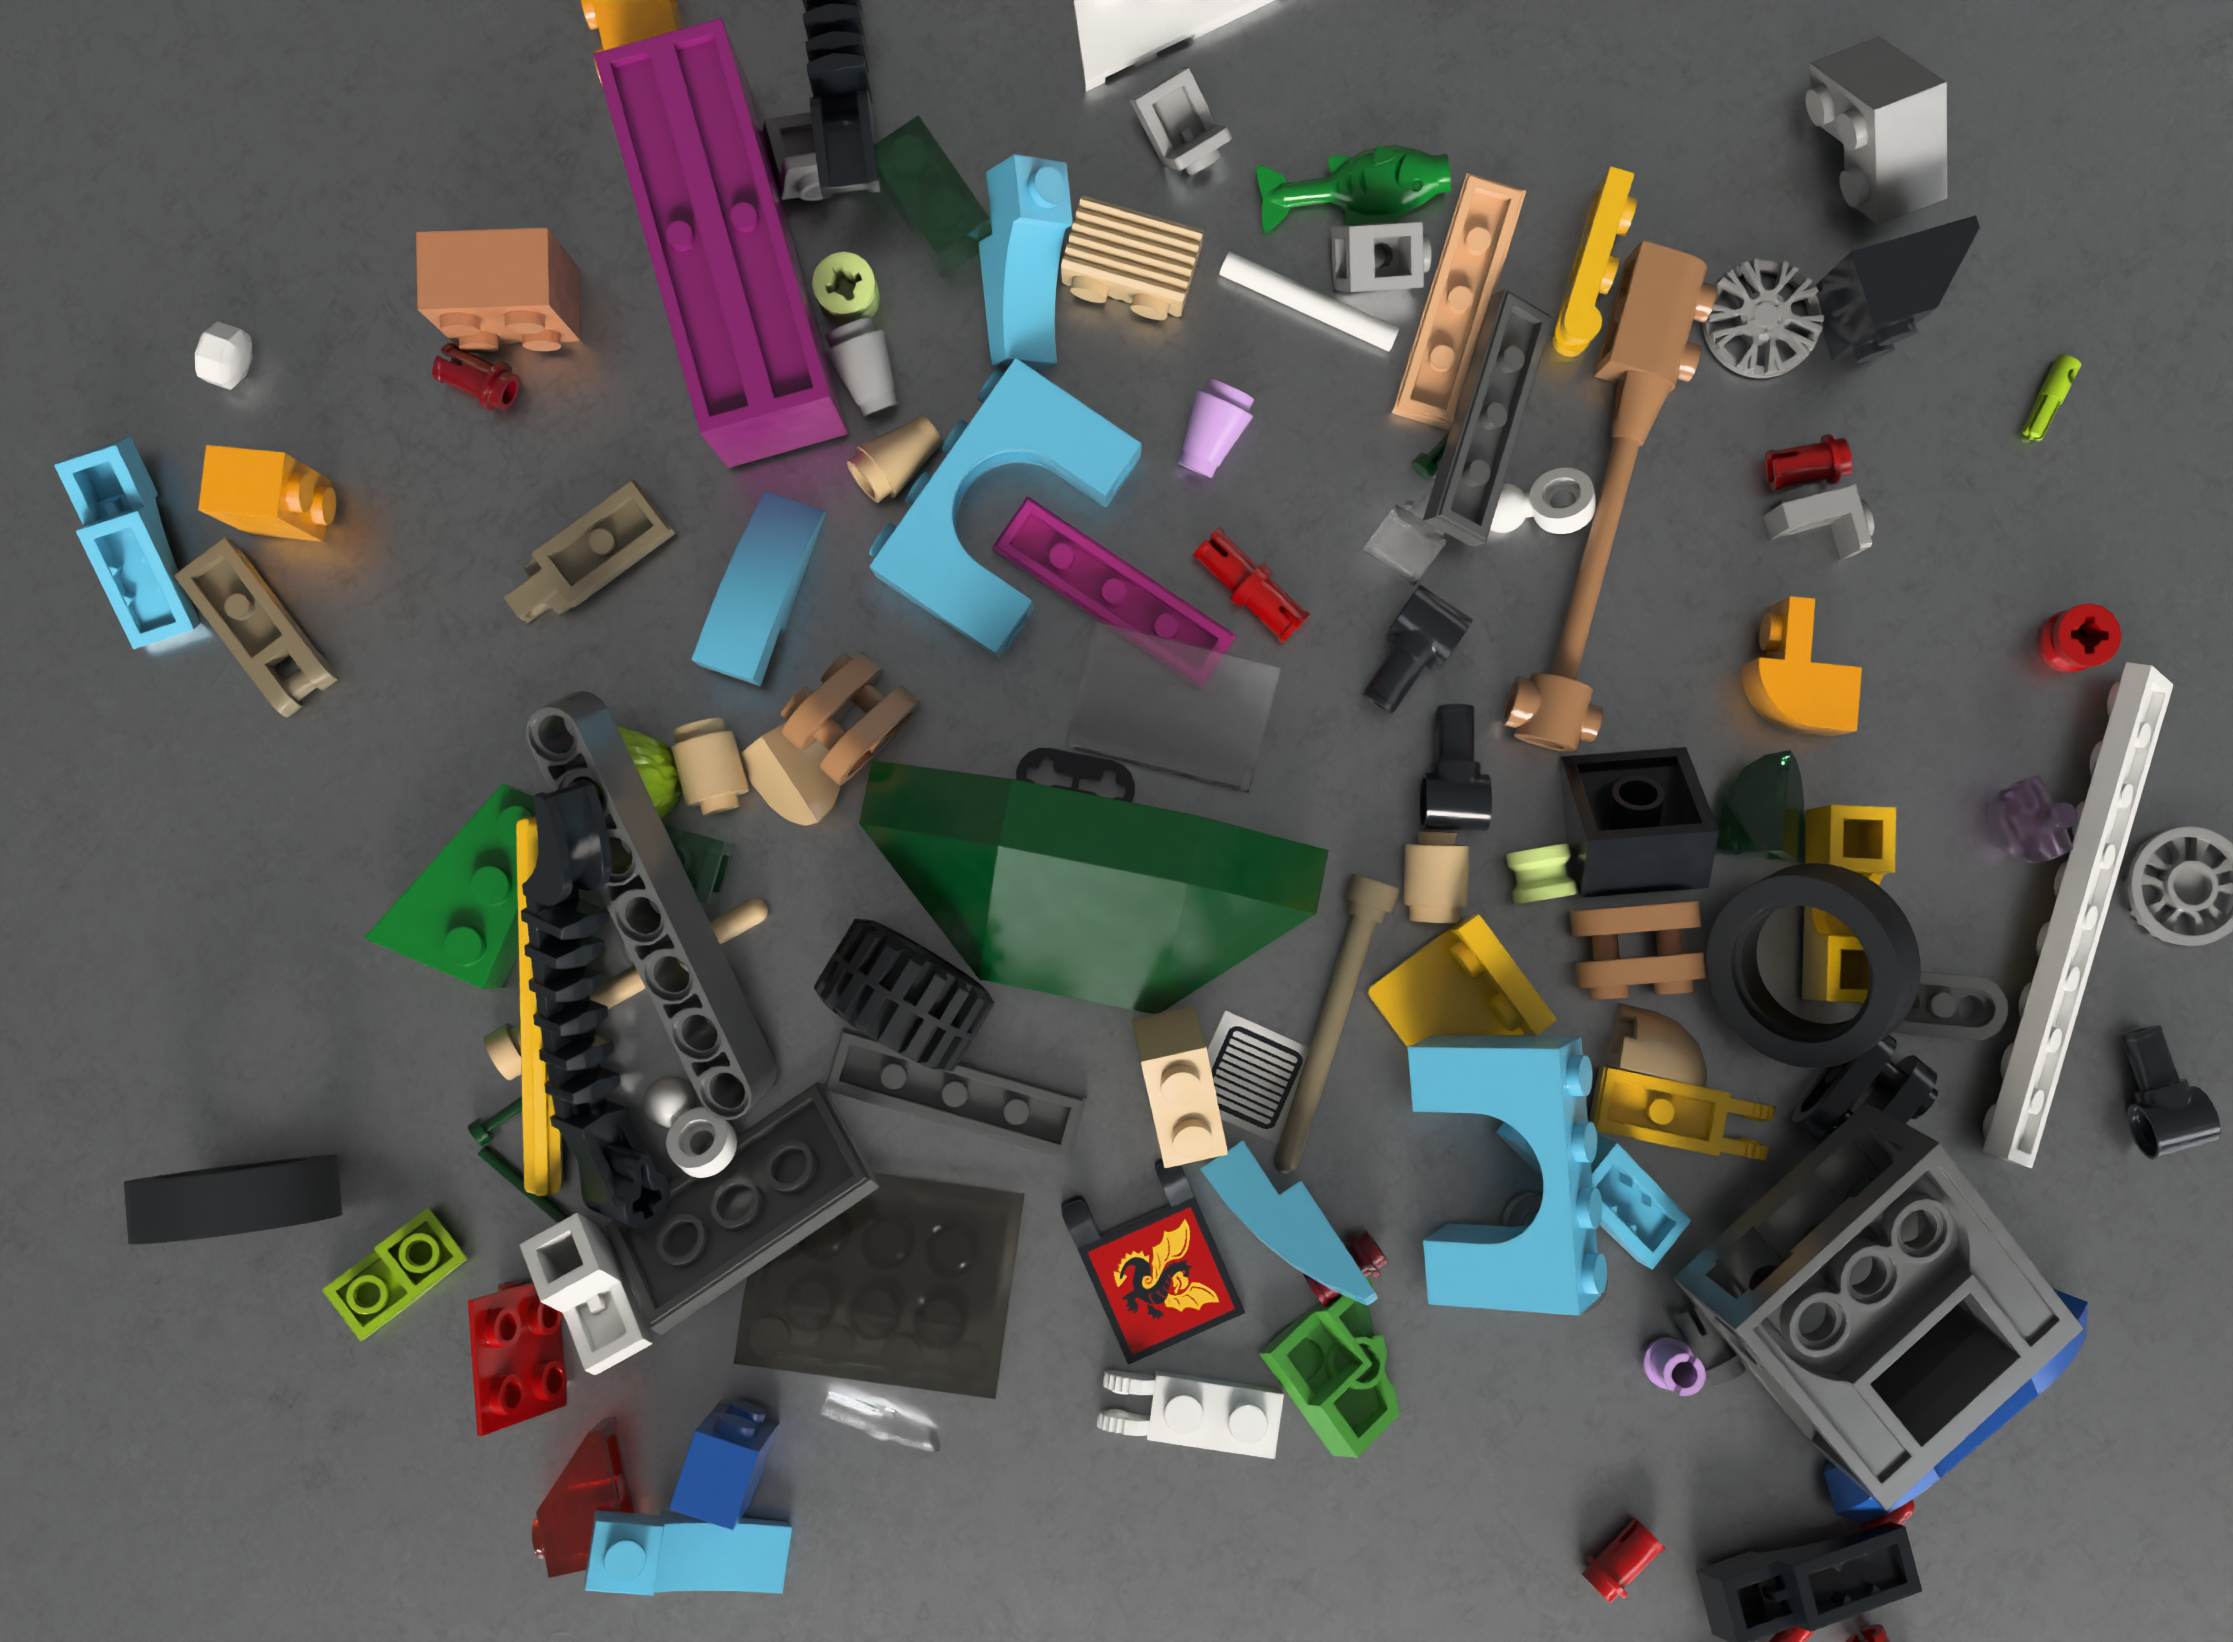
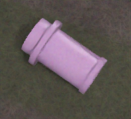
M1673 1337L1659 1338L1653 1341L1645 1350L1643 1357L1644 1372L1648 1379L1658 1387L1671 1390L1672 1392L1675 1390L1678 1392V1395L1683 1397L1691 1396L1699 1392L1703 1387L1706 1379L1705 1367L1701 1360L1694 1357L1689 1346L1681 1340Z

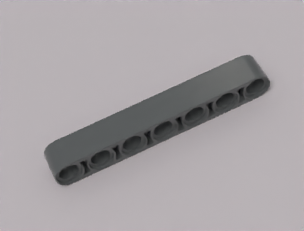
M585 691L572 692L531 714L526 724L525 734L529 748L551 792L572 786L575 781L581 779L591 783L594 780L601 787L603 796L598 791L597 794L607 828L612 867L609 881L603 887L598 888V891L699 1100L706 1110L715 1117L725 1120L738 1119L746 1114L776 1081L777 1066L775 1059L609 709L593 693ZM564 719L567 720L573 728L574 736L571 735L567 730L564 723ZM621 840L631 849L632 855L624 849ZM649 899L657 905L660 914L651 906ZM677 958L685 964L688 971L681 967ZM705 1017L712 1021L716 1029L707 1022ZM733 1075L736 1076L742 1082L743 1085L737 1082Z

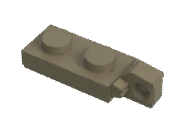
M634 479L531 553L533 559L523 567L530 578L503 598L517 617L525 623H529L551 607L560 615L570 609L571 606L573 608L578 606L676 533Z

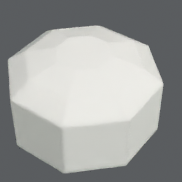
M218 321L213 323L202 333L195 351V371L197 376L208 383L231 390L247 376L253 359L251 336L242 329Z

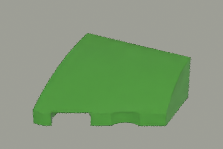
M1367 1276L1366 1279L1373 1288L1372 1282ZM1342 1294L1331 1300L1327 1306L1318 1302L1259 1352L1262 1359L1333 1456L1358 1458L1400 1415L1395 1387L1388 1380L1385 1371L1388 1355L1383 1334H1374L1369 1306Z

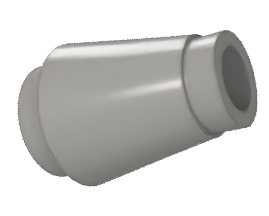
M872 317L850 322L825 335L830 347L825 354L856 404L860 406L864 417L881 413L899 404L895 394L896 389L884 330L876 329Z

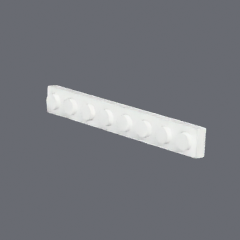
M2126 662L2121 681L2114 683L2110 690L2107 701V711L2110 718L2103 741H2099L2095 745L2091 754L2089 767L2092 780L2086 800L2079 803L2073 815L2072 833L2075 838L2068 861L2063 862L2056 873L2054 892L2057 899L2050 922H2046L2042 926L2037 938L2036 951L2039 960L2033 981L2024 987L2019 999L2018 1011L2021 1017L2015 1042L2006 1048L2002 1057L2000 1069L2001 1076L2004 1079L1997 1104L1989 1108L1983 1122V1137L1986 1141L1982 1152L2028 1168H2033L2174 685L2152 665Z

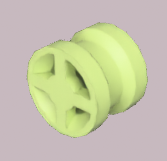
M839 252L821 260L814 270L812 279L814 296L819 303L821 311L829 321L837 326H843L859 319L873 318L879 307L880 293L873 270L866 260L854 253ZM847 280L855 282L856 285H854L853 283H848ZM839 284V288L837 289V292H835V288Z
M1569 843L1505 854L1507 867L1515 872L1517 885L1512 891L1514 904L1578 894L1576 881L1569 877L1566 863L1571 857Z

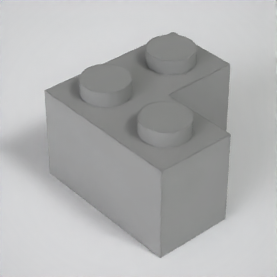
M1880 36L1809 63L1811 89L1806 93V108L1809 117L1816 126H1821L1844 145L1845 170L1840 174V188L1849 206L1856 207L1874 223L1880 225L1948 198L1947 82Z

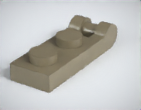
M226 537L222 538L173 575L265 698L282 716L288 718L303 707L301 699L314 689L318 688L324 691L339 679L333 666L316 650L234 541ZM288 656H291L299 666V669L286 679H283L274 667Z

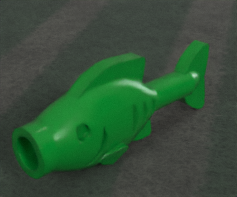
M1378 145L1377 148L1363 150L1353 157L1347 155L1330 156L1327 159L1331 174L1329 177L1288 182L1282 174L1266 166L1259 165L1255 171L1262 197V229L1265 232L1271 231L1278 226L1293 207L1329 202L1345 209L1344 225L1398 222L1407 212L1425 204L1435 195L1451 191V174L1447 154L1431 155L1418 149L1399 145Z

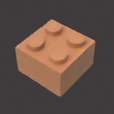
M548 227L416 232L417 310L455 345H459L461 350L470 353H492L498 351V344L522 343V346L529 350L554 351L561 348V342L581 341L579 267Z

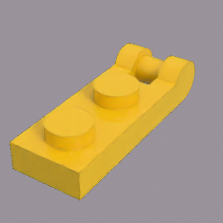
M1610 166L1596 188L1552 332L1551 341L1553 347L1563 356L1573 357L1582 353L1602 327V317L1599 310L1595 307L1598 293L1608 294L1617 272L1619 258L1610 255L1616 234L1626 235L1635 213L1637 199L1628 196L1635 173Z

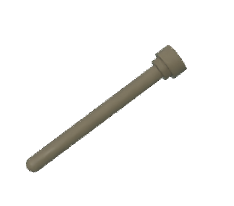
M1351 874L1344 898L1350 900L1346 912L1352 914L1275 1154L1274 1164L1281 1173L1290 1174L1299 1166L1376 922L1383 924L1386 912L1393 914L1400 892L1399 888Z

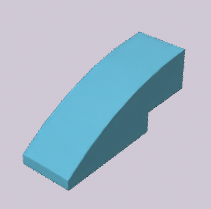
M767 491L764 492L741 536L720 583L693 653L692 661L701 667L761 686L780 629L785 630L826 514L824 510Z
M1244 1140L1229 1149L1228 1154L1219 1156L1200 1168L1230 1210L1262 1243L1295 1269L1327 1288L1368 1306L1378 1299L1375 1291L1302 1181H1299L1279 1195Z

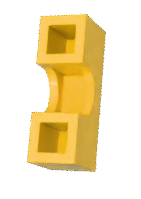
M1827 805L1806 810L1805 863H1822L1844 867L1867 877L1878 886L1884 875L1895 873L1896 807ZM1804 906L1802 1000L1864 1003L1869 989L1870 972L1866 954L1859 940L1848 926L1835 916L1817 908Z

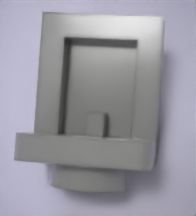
M1188 67L1178 69L1129 99L1164 168L1178 171L1185 168L1188 174L1198 172L1217 161L1221 157L1218 148L1232 140L1227 126L1217 125Z
M811 112L764 119L762 133L781 199L797 197L806 201L823 199L817 170Z
M1819 484L1806 485L1787 491L1780 495L1782 504L1763 516L1770 540L1830 524L1840 559L1855 556L1872 547L1871 536L1874 533L1873 514L1869 504L1863 499L1860 500L1856 484L1821 493Z

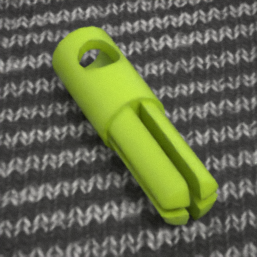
M2060 354L2056 357L2038 393V399L2021 431L2024 437L2035 441H2040L2044 438L2082 365L2075 357Z

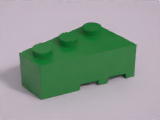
M501 784L367 933L364 939L481 989L505 988L519 956L516 823L520 818L536 816L534 794L521 788Z

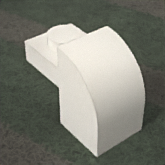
M575 1213L519 1244L540 1301L564 1314L586 1372L596 1376L653 1344L636 1302L635 1293L612 1241L596 1223L579 1213Z

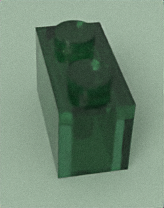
M918 115L875 144L879 183L942 277H945L979 254L978 242L992 234V227L989 216Z

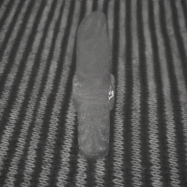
M829 1390L820 1414L821 1416L864 1430L865 1435L885 1442L889 1439L909 1447L937 1452L940 1449L939 1437L934 1428L896 1414L897 1410L878 1403L873 1406Z

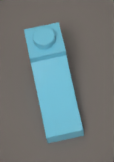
M1013 154L986 171L992 234L978 242L991 366L1009 367L1013 360L1017 358L1032 369L1045 370L1057 364L1055 342L1057 275L1065 230L1073 225L1067 163Z
M131 436L70 455L56 463L54 466L83 524L81 528L76 530V533L132 648L136 649L194 630L200 624V621L188 594L173 576L178 572L159 515L155 499L158 493Z
M1504 1122L1496 1133L1535 1172L1542 1175L1539 1161L1530 1144L1515 1128ZM1596 1130L1597 1152L1594 1161L1591 1162L1592 1186L1599 1189L1602 1198L1600 1226L1637 1262L1653 1270L1692 1220L1617 1142L1602 1136Z
M595 1510L584 1577L585 1591L654 1596L656 1592L743 1591L783 1594L792 1526L790 1522L741 1518L734 1530H730L679 1512L660 1511V1516Z

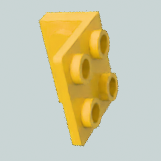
M1479 914L1464 916L1459 923L1453 924L1367 989V994L1407 1049L1408 1046L1431 1035H1522L1525 1033L1537 1036L1557 1021L1548 1006Z

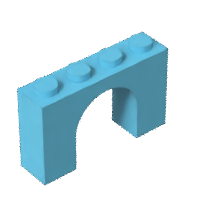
M1017 358L1013 360L1006 372L998 368L990 375L978 396V401L983 403L969 424L961 420L952 429L942 447V452L947 455L933 475L926 471L917 479L905 501L911 506L897 527L889 523L883 528L869 551V554L875 558L869 567L876 578L997 661L1001 660L1035 609L1031 599L973 560L959 542L957 536V514L962 498L968 488L978 477L995 467L1009 463H1028L1041 466L1053 472L1106 508L1140 460L1142 443Z
M1431 1035L1408 1046L1413 1112L1476 1113L1500 1119L1515 1128L1527 1140L1537 1156L1543 1176V1198L1538 1214L1532 1223L1516 1227L1447 1223L1423 1240L1428 1304L1580 1316L1601 1296L1607 1282L1606 1259L1603 1254L1597 1252L1596 1228L1600 1225L1602 1218V1198L1599 1189L1592 1186L1591 1162L1594 1161L1597 1152V1132L1594 1123L1588 1122L1586 1096L1591 1091L1593 1074L1591 1061L1582 1052L1581 1036Z

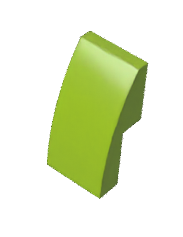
M428 1207L375 1246L373 1252L324 1287L322 1291L360 1341H364L454 1271L468 1257L430 1207Z

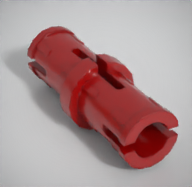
M1221 527L1217 528L1210 535L1211 539L1209 541L1205 540L1192 557L1203 564L1233 593L1230 600L1238 608L1244 604L1283 644L1311 614L1307 610L1304 611L1270 578L1273 571L1265 563L1258 566L1224 533L1225 531Z

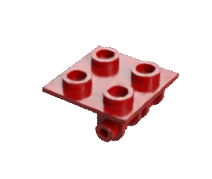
M524 1281L498 1284V1292L468 1300L477 1436H484L567 1406L565 1389L567 1373L563 1362L561 1335L562 1312L540 1301L533 1282L524 1284Z

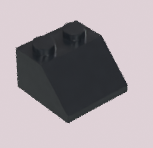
M1976 215L1851 251L1814 286L1818 289L1816 295L1820 303L1821 313L1824 315L1822 331L1832 361L1850 355H1855L1857 363L1882 357L1895 350L1893 343L1906 339L1918 332L1916 324L1939 306L1980 229Z
M1686 747L1561 756L1560 774L1566 842L1570 846L1571 857L1569 861L1581 898L1709 888L1719 830Z

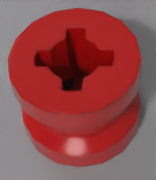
M2088 603L2057 612L2047 618L2039 628L2036 642L2038 652L2047 665L2056 671L2070 673L2085 670L2088 667L2099 666L2112 659L2119 649L2122 635L2120 624L2112 612L2103 606ZM2081 626V629H2083L2090 637L2083 636L2081 632L2078 631L2079 627Z

